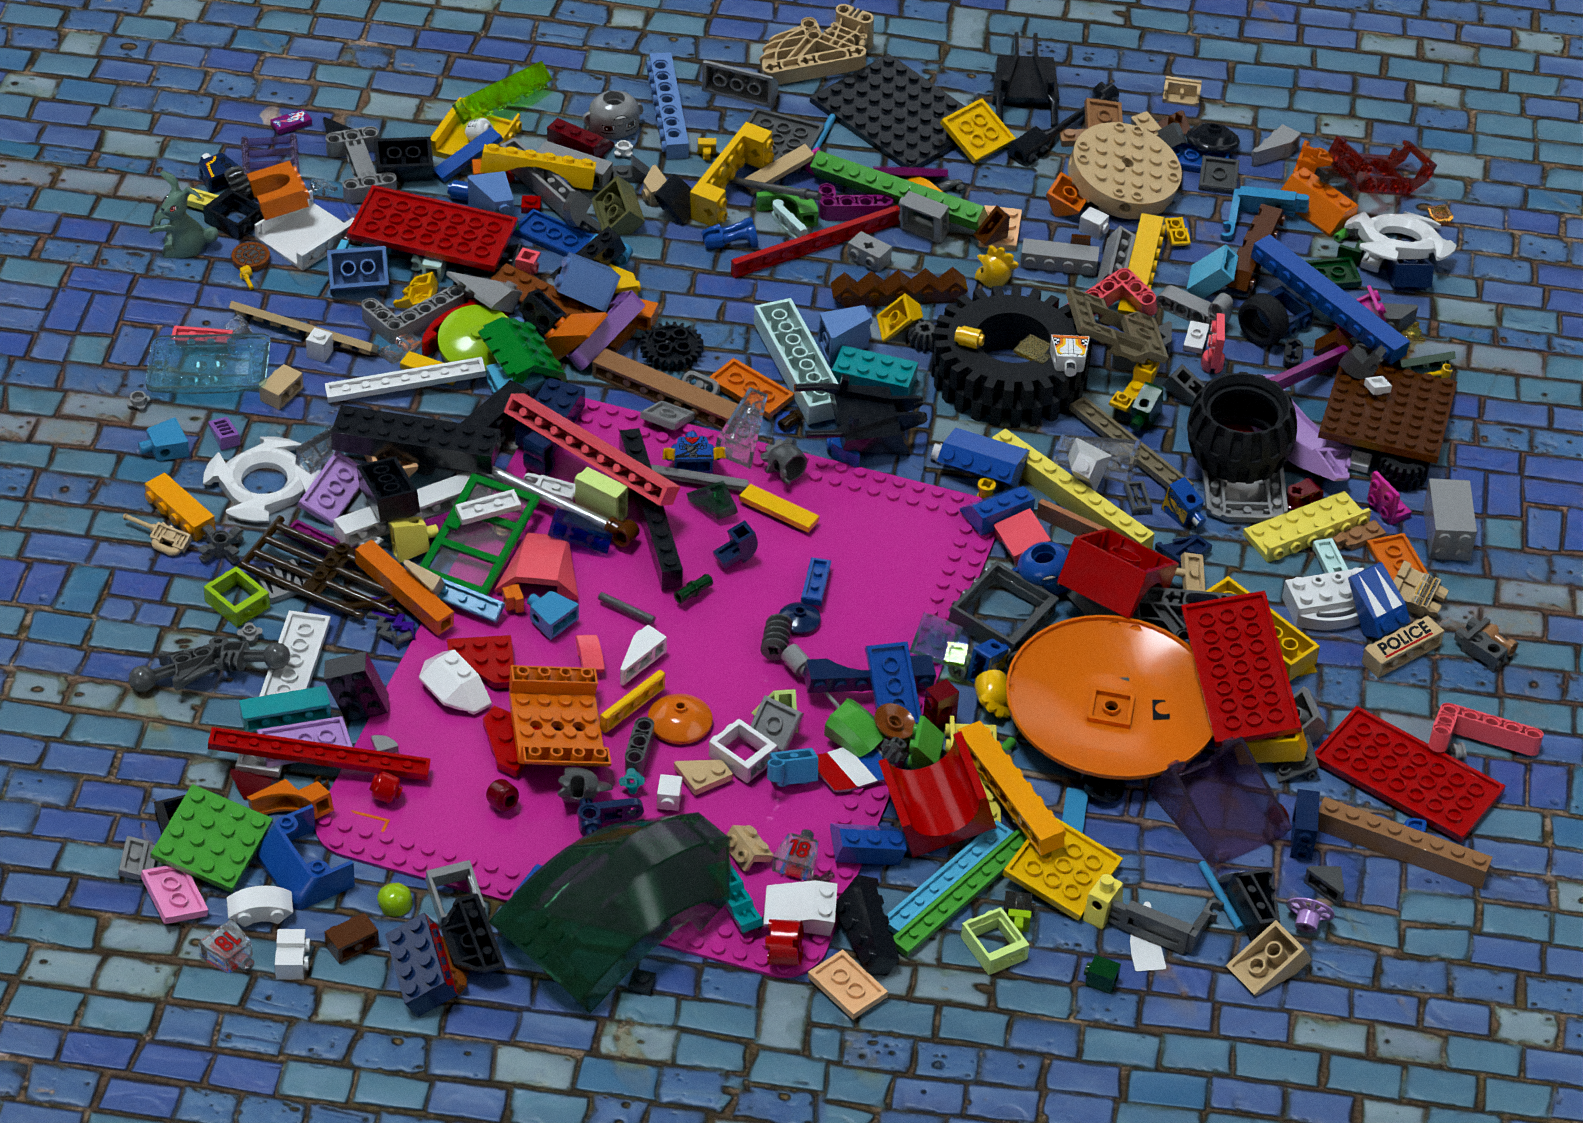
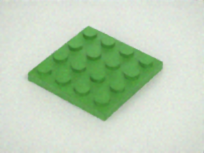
M192 784L153 848L151 858L233 893L271 827L273 818Z

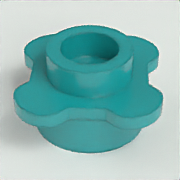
M634 768L627 769V774L619 779V784L625 786L630 794H635L638 791L637 788L645 783V778Z

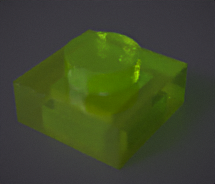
M948 641L943 659L944 664L965 667L969 645Z

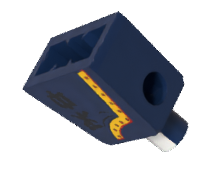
M205 153L200 158L199 174L209 193L229 187L224 173L229 168L238 166L237 163L223 153L213 156Z

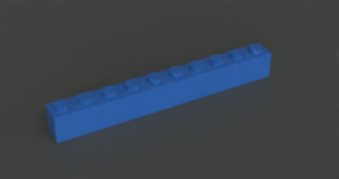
M1269 234L1254 243L1251 253L1253 260L1372 351L1382 345L1387 350L1382 357L1390 365L1407 355L1410 340Z

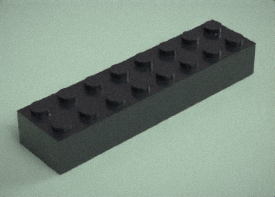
M341 405L331 430L332 450L381 458L396 456L400 461L492 475L493 467L501 448V429Z

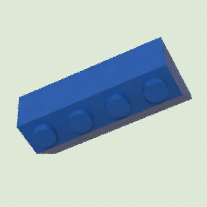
M955 428L943 442L937 462L945 467L980 478H991L997 483L1014 488L1018 487L1030 450Z

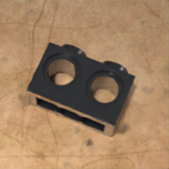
M539 288L529 292L518 308L523 317L534 324L537 330L543 334H546L552 328L555 329L556 326L554 324L561 317L566 316V313Z

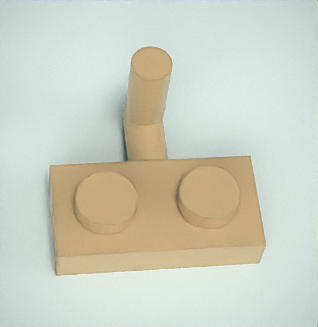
M1186 552L1181 555V568H1177L1174 576L1182 577L1183 590L1205 591L1203 555Z

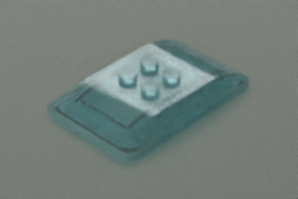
M264 333L157 336L151 342L145 382L146 388L151 392L176 394L231 393L261 389L266 385L271 345L270 337Z

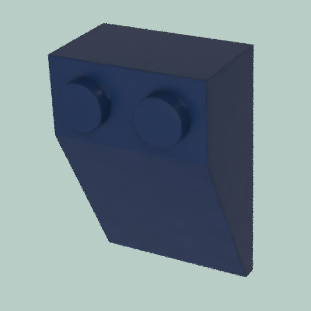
M1427 258L1397 259V261L1384 260L1389 281L1396 289L1406 290L1407 287H1414L1416 290H1425L1426 288H1432L1434 265Z

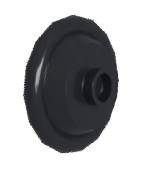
M1216 123L1194 126L1185 135L1187 142L1194 148L1210 153L1231 152L1237 149L1240 144L1237 134L1227 127Z

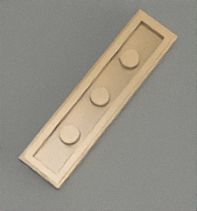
M803 144L744 179L772 184L812 161L815 155L806 144ZM746 187L752 195L761 190Z

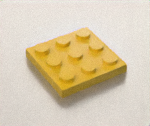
M983 98L946 116L940 121L942 127L973 164L1012 144L1016 139Z

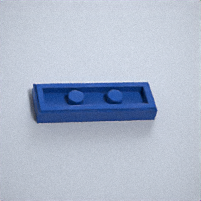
M811 557L801 603L816 606L822 605L832 560Z

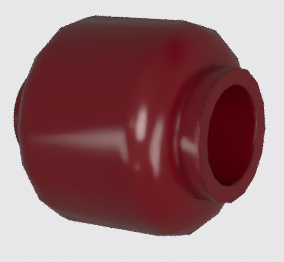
M498 779L488 787L486 798L496 809L505 812L516 806L519 792L507 780Z

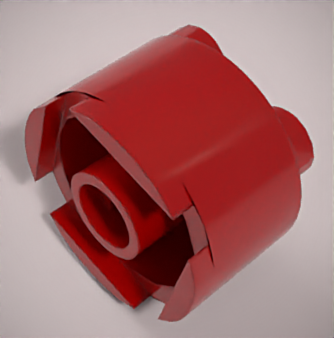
M769 919L768 930L770 936H766L765 948L770 949L767 955V964L781 966L801 965L804 946H802V939H804L803 922L798 920Z

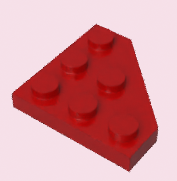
M511 635L447 639L448 650L455 649L479 676L488 682L489 686L494 689L509 688L510 666L514 665Z
M494 705L483 718V727L487 732L488 742L494 754L497 769L517 777L527 764L518 763L511 713ZM532 727L534 730H540L539 727Z

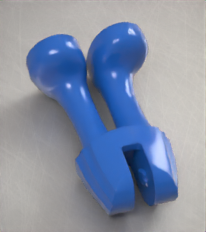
M752 217L745 218L726 227L716 224L708 227L701 233L707 249L725 247V244L739 239H746L753 248L758 247L757 232Z

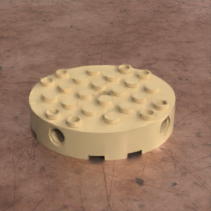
M1122 122L1101 123L1086 129L1077 138L1068 161V175L1072 179V185L1075 184L1079 190L1078 194L1083 199L1085 198L1086 202H1092L1099 206L1098 210L1125 219H1140L1141 213L1158 215L1165 211L1166 207L1172 203L1182 177L1180 162L1166 142L1140 126Z

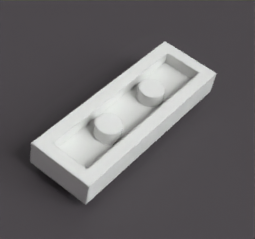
M514 489L455 505V511L462 525L521 510V503Z

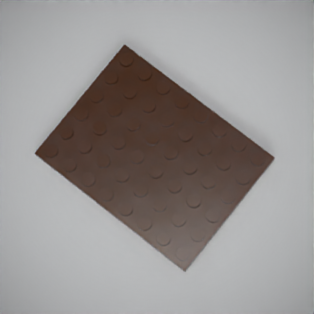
M1339 365L1319 429L1318 438L1437 464L1457 381H1453L1450 378L1434 377L1427 373L1420 374L1409 369H1397L1391 365H1378V369L1371 377L1383 376L1392 385L1391 393L1373 395L1364 385L1365 379H1357L1350 376Z

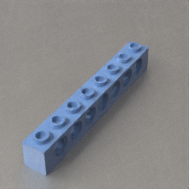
M671 52L650 53L649 61H646V69L649 83H651V94H654L653 106H655V117H659L657 118V128L659 129V139L663 140L661 141L662 152H665L666 159L689 158V141Z

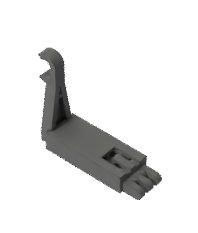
M1216 899L1209 900L1194 924L1191 925L1132 900L1128 905L1119 901H1113L1108 921L1120 926L1124 931L1184 955L1185 951L1193 952L1208 922H1216L1218 915L1210 910L1223 911L1224 903Z

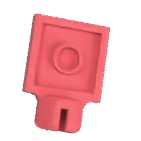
M1217 313L1215 321L1211 322L1210 332H1212V335H1208L1207 346L1210 348L1202 355L1201 368L1207 373L1211 372V369H1214L1216 374L1223 370L1225 355L1222 352L1225 342V314Z

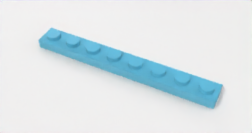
M996 820L997 828L981 833L887 914L890 922L888 930L893 934L898 933L1014 833V831Z

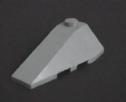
M450 271L446 273L457 284L465 287L467 292L475 294L474 298L494 310L513 313L523 293L517 289L515 283L508 280L507 282H501Z

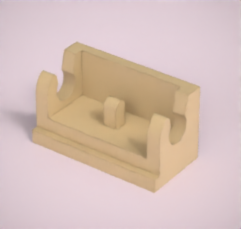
M1166 76L1162 102L1198 107L1202 81Z

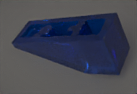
M560 508L556 509L548 532V536L605 554L608 553L613 536L612 533L584 517Z

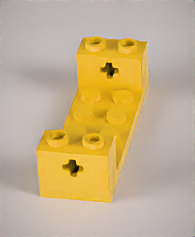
M749 122L744 123L690 191L691 219L709 226L721 225L727 220L725 190L727 183L734 179L736 172L745 163L760 169L772 163L774 159L772 131Z

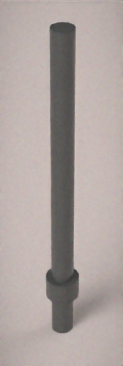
M738 177L732 179V184L798 196L804 200H821L822 198L821 193L813 192L807 188L797 189Z

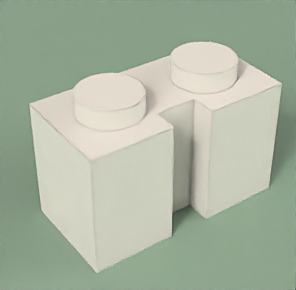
M278 929L275 955L276 980H304V970H309V956H306V952H310V938H306L305 929Z

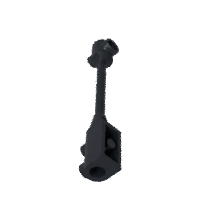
M1100 82L1092 91L1094 99L1119 102V91L1114 84ZM1085 106L1055 127L1044 131L1037 126L1033 127L1012 142L1007 154L1018 164L1026 162L1030 165L1033 164L1038 158L1037 154L1044 156L1049 151V144L1059 132L1085 115Z

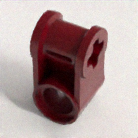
M1310 478L1290 485L1287 490L1288 510L1292 511L1321 500L1324 491Z

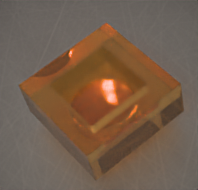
M1446 204L1428 208L1429 216L1438 223L1451 222L1453 220V214Z

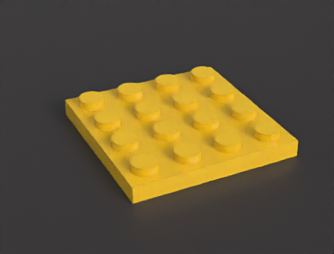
M1055 817L1056 821L1062 824L1066 831L1064 847L1041 856L1029 839H1027L1005 867L1002 875L1079 921L1084 914L1089 892L1103 874L1113 875L1123 858Z

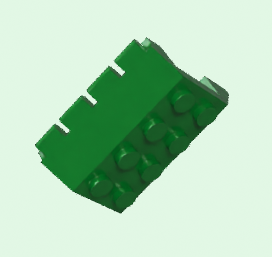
M501 317L483 325L484 328L478 331V334L492 355H494L508 378H513L514 382L523 384L529 374L535 372L545 375L546 379L549 377L568 383L561 363L553 356L552 350L547 347L543 337L538 334L536 327L532 323L520 322L515 318Z

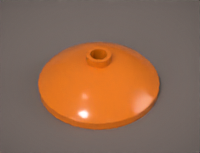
M680 693L664 696L658 699L648 712V717L654 721V735L672 744L696 742L706 736L712 727L713 717L709 706L701 699L688 694Z

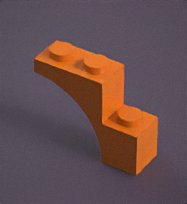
M284 779L247 796L249 808L264 815L283 811L294 812L311 804L314 807L315 819L334 811L331 793L318 781L298 790L287 779Z

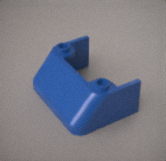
M312 804L280 817L257 849V859L275 886L292 892L293 909L296 910L305 909L355 887L354 863L352 860L332 869L322 860H315L306 864L292 844V840L315 831L314 807Z

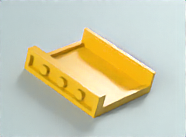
M459 97L431 136L432 155L447 159L471 142L466 137L465 128L469 121L479 118L489 120L494 130L502 136L503 141L497 144L500 147V144L515 138V135L521 131L522 122H520V114L517 113L512 121L466 108V99Z

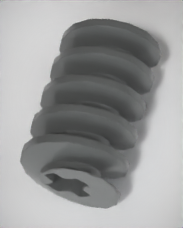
M773 614L766 620L760 651L769 660H781L782 652L789 645L793 621L787 615Z

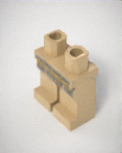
M1404 560L1393 582L1403 597L1407 610L1423 618L1424 614L1436 618L1442 605L1431 600L1435 598L1443 602L1449 590L1439 585L1441 579L1437 577L1434 579L1431 575L1410 567L1411 563Z

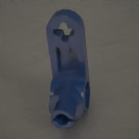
M585 798L579 801L580 807L577 809L578 828L582 836L586 837L588 843L593 844L592 838H594L595 843H598L601 840L600 834L603 831L602 823L639 818L644 813L643 803L638 798L593 803L591 798H587L588 803H586Z

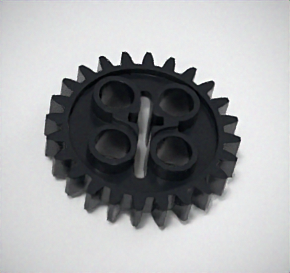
M668 321L664 326L661 323H658V327L652 325L651 330L646 329V334H642V339H640L642 358H647V363L652 362L653 367L660 365V369L665 366L668 371L671 367H674L676 371H678L680 366L686 369V364L692 367L693 362L697 363L698 358L702 357L704 349L703 339H701V334H697L696 329L691 330L690 325L685 328L684 323L678 326L675 321L672 325Z

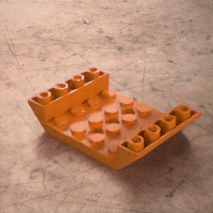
M510 666L509 704L518 763L611 767L609 747L603 746L595 697L598 686L596 668ZM532 727H539L540 730H534ZM553 727H558L561 730L557 731ZM575 728H580L583 731H577Z

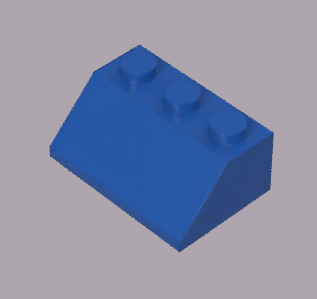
M1025 486L1014 487L960 507V512L980 536L993 532V524L1029 508L1034 513L1035 498Z
M830 824L835 862L900 865L906 853L904 832L894 826Z

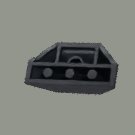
M478 893L456 898L440 928L453 965L482 974L504 969L506 965Z

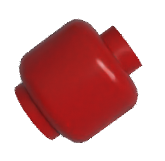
M382 771L379 775H374L369 791H372L371 795L374 799L390 804L394 798L399 800L403 787L399 786V777Z

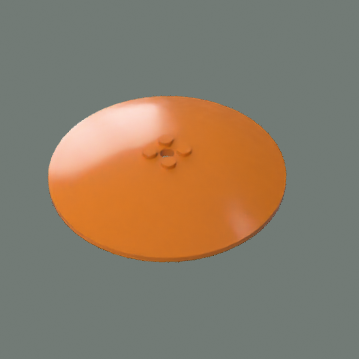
M1089 615L1070 618L1050 625L1029 638L1015 654L1010 664L1006 679V701L1014 723L1027 741L1038 751L1071 770L1090 776L1116 780L1155 777L1176 770L1192 761L1207 747L1213 738L1191 646L1178 636L1154 624L1115 615ZM1127 677L1129 678V681L1123 680L1121 678ZM1152 700H1165V702L1158 703L1155 706V710L1160 714L1170 713V719L1153 720ZM1111 706L1116 710H1109L1106 707Z

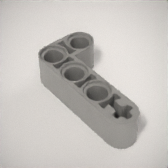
M1168 285L1156 297L1159 308L1188 321L1210 324L1209 330L1211 329V322L1216 319L1217 313L1225 314V325L1231 319L1233 300L1226 293H1220L1211 303L1175 286Z

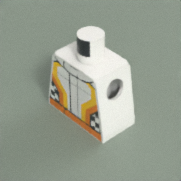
M1051 334L1050 354L1055 370L1064 371L1065 375L1069 377L1076 375L1077 372L1084 371L1089 336Z

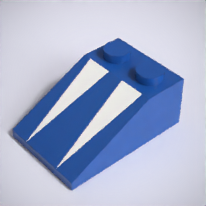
M1378 562L1348 577L1364 636L1380 638L1411 622L1406 603L1382 562Z

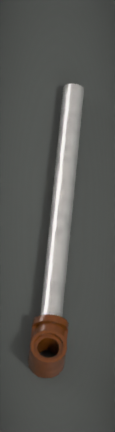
M493 467L492 475L484 474L503 484L538 495L541 498L540 501L604 530V535L611 536L613 542L619 547H627L640 533L638 525L632 520L627 519L621 522L613 516L608 519L498 467Z

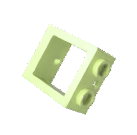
M1001 907L987 911L981 916L970 918L962 923L961 939L988 975L1028 959L1029 943ZM998 928L1010 945L988 953L976 936Z

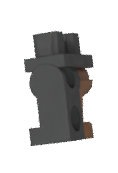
M1472 617L1466 624V629L1469 632L1460 627L1455 632L1454 640L1462 644L1461 651L1463 653H1468L1471 657L1480 659L1488 665V670L1495 673L1505 664L1506 656L1510 657L1515 653L1519 643L1514 639L1506 640L1499 635L1498 626L1490 623L1491 620L1487 617L1481 621Z

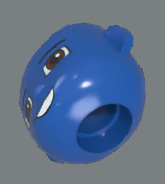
M1047 541L1036 543L1020 555L1017 567L1012 569L1020 574L1024 580L1042 587L1055 596L1069 590V588L1057 583L1069 550L1064 545Z

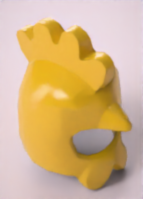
M991 245L986 255H977L983 266L977 269L975 280H980L982 284L989 288H992V286L1003 287L1008 282L1012 270L1018 268L1019 263L1013 260L1014 256L1011 253H1005V248L999 247L996 249Z
M988 670L979 674L975 679L974 687L977 699L988 712H993L997 718H1008L1010 712L1006 701L1007 675L1000 670Z

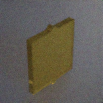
M1030 334L1023 341H1020V344L1013 350V353L1027 360H1034L1044 364L1051 357L1045 353L1050 343Z

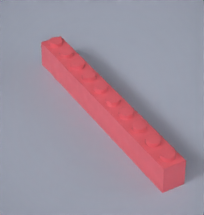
M525 393L510 395L504 410L506 414L659 506L673 505L680 489L679 485Z

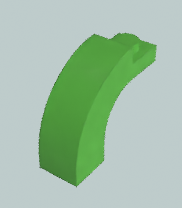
M771 191L756 192L757 211L774 210L772 208L773 201L780 199L784 202V207L793 213L806 227L818 226L819 211L813 199L804 200L798 196Z

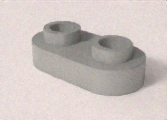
M688 371L684 374L682 381L691 384L692 380L696 379L694 386L708 391L709 387L713 386L711 393L719 394L720 385L714 379L695 371Z

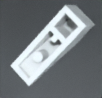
M650 625L635 633L620 668L621 685L624 686L667 652V637Z

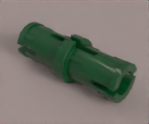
M704 574L695 581H689L685 587L674 593L675 600L682 604L691 597L699 596L701 591L713 585L712 577L709 574Z

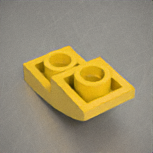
M1183 217L1164 218L1163 223L1166 225V235L1171 246L1190 245L1188 228H1185Z

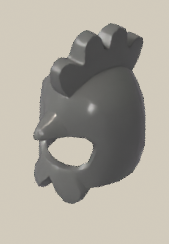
M791 437L786 438L785 441L777 439L774 445L768 444L765 447L766 452L760 455L761 460L768 463L765 472H779L782 481L788 485L791 484V481L798 479L807 467L806 456L798 447L793 445Z
M569 767L564 768L563 776L558 779L563 788L557 794L564 802L579 803L583 798L587 802V798L593 800L599 792L612 790L613 785L599 781L598 777L588 769Z

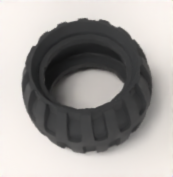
M1248 372L1225 373L1221 377L1213 378L1199 391L1191 406L1187 422L1189 446L1198 465L1217 479L1221 478L1235 484L1236 482L1252 484L1255 481L1267 480L1273 473H1277L1285 465L1295 445L1297 416L1291 397L1286 390L1284 391L1279 383L1271 381L1260 374H1248ZM1245 424L1263 431L1242 432L1222 425Z

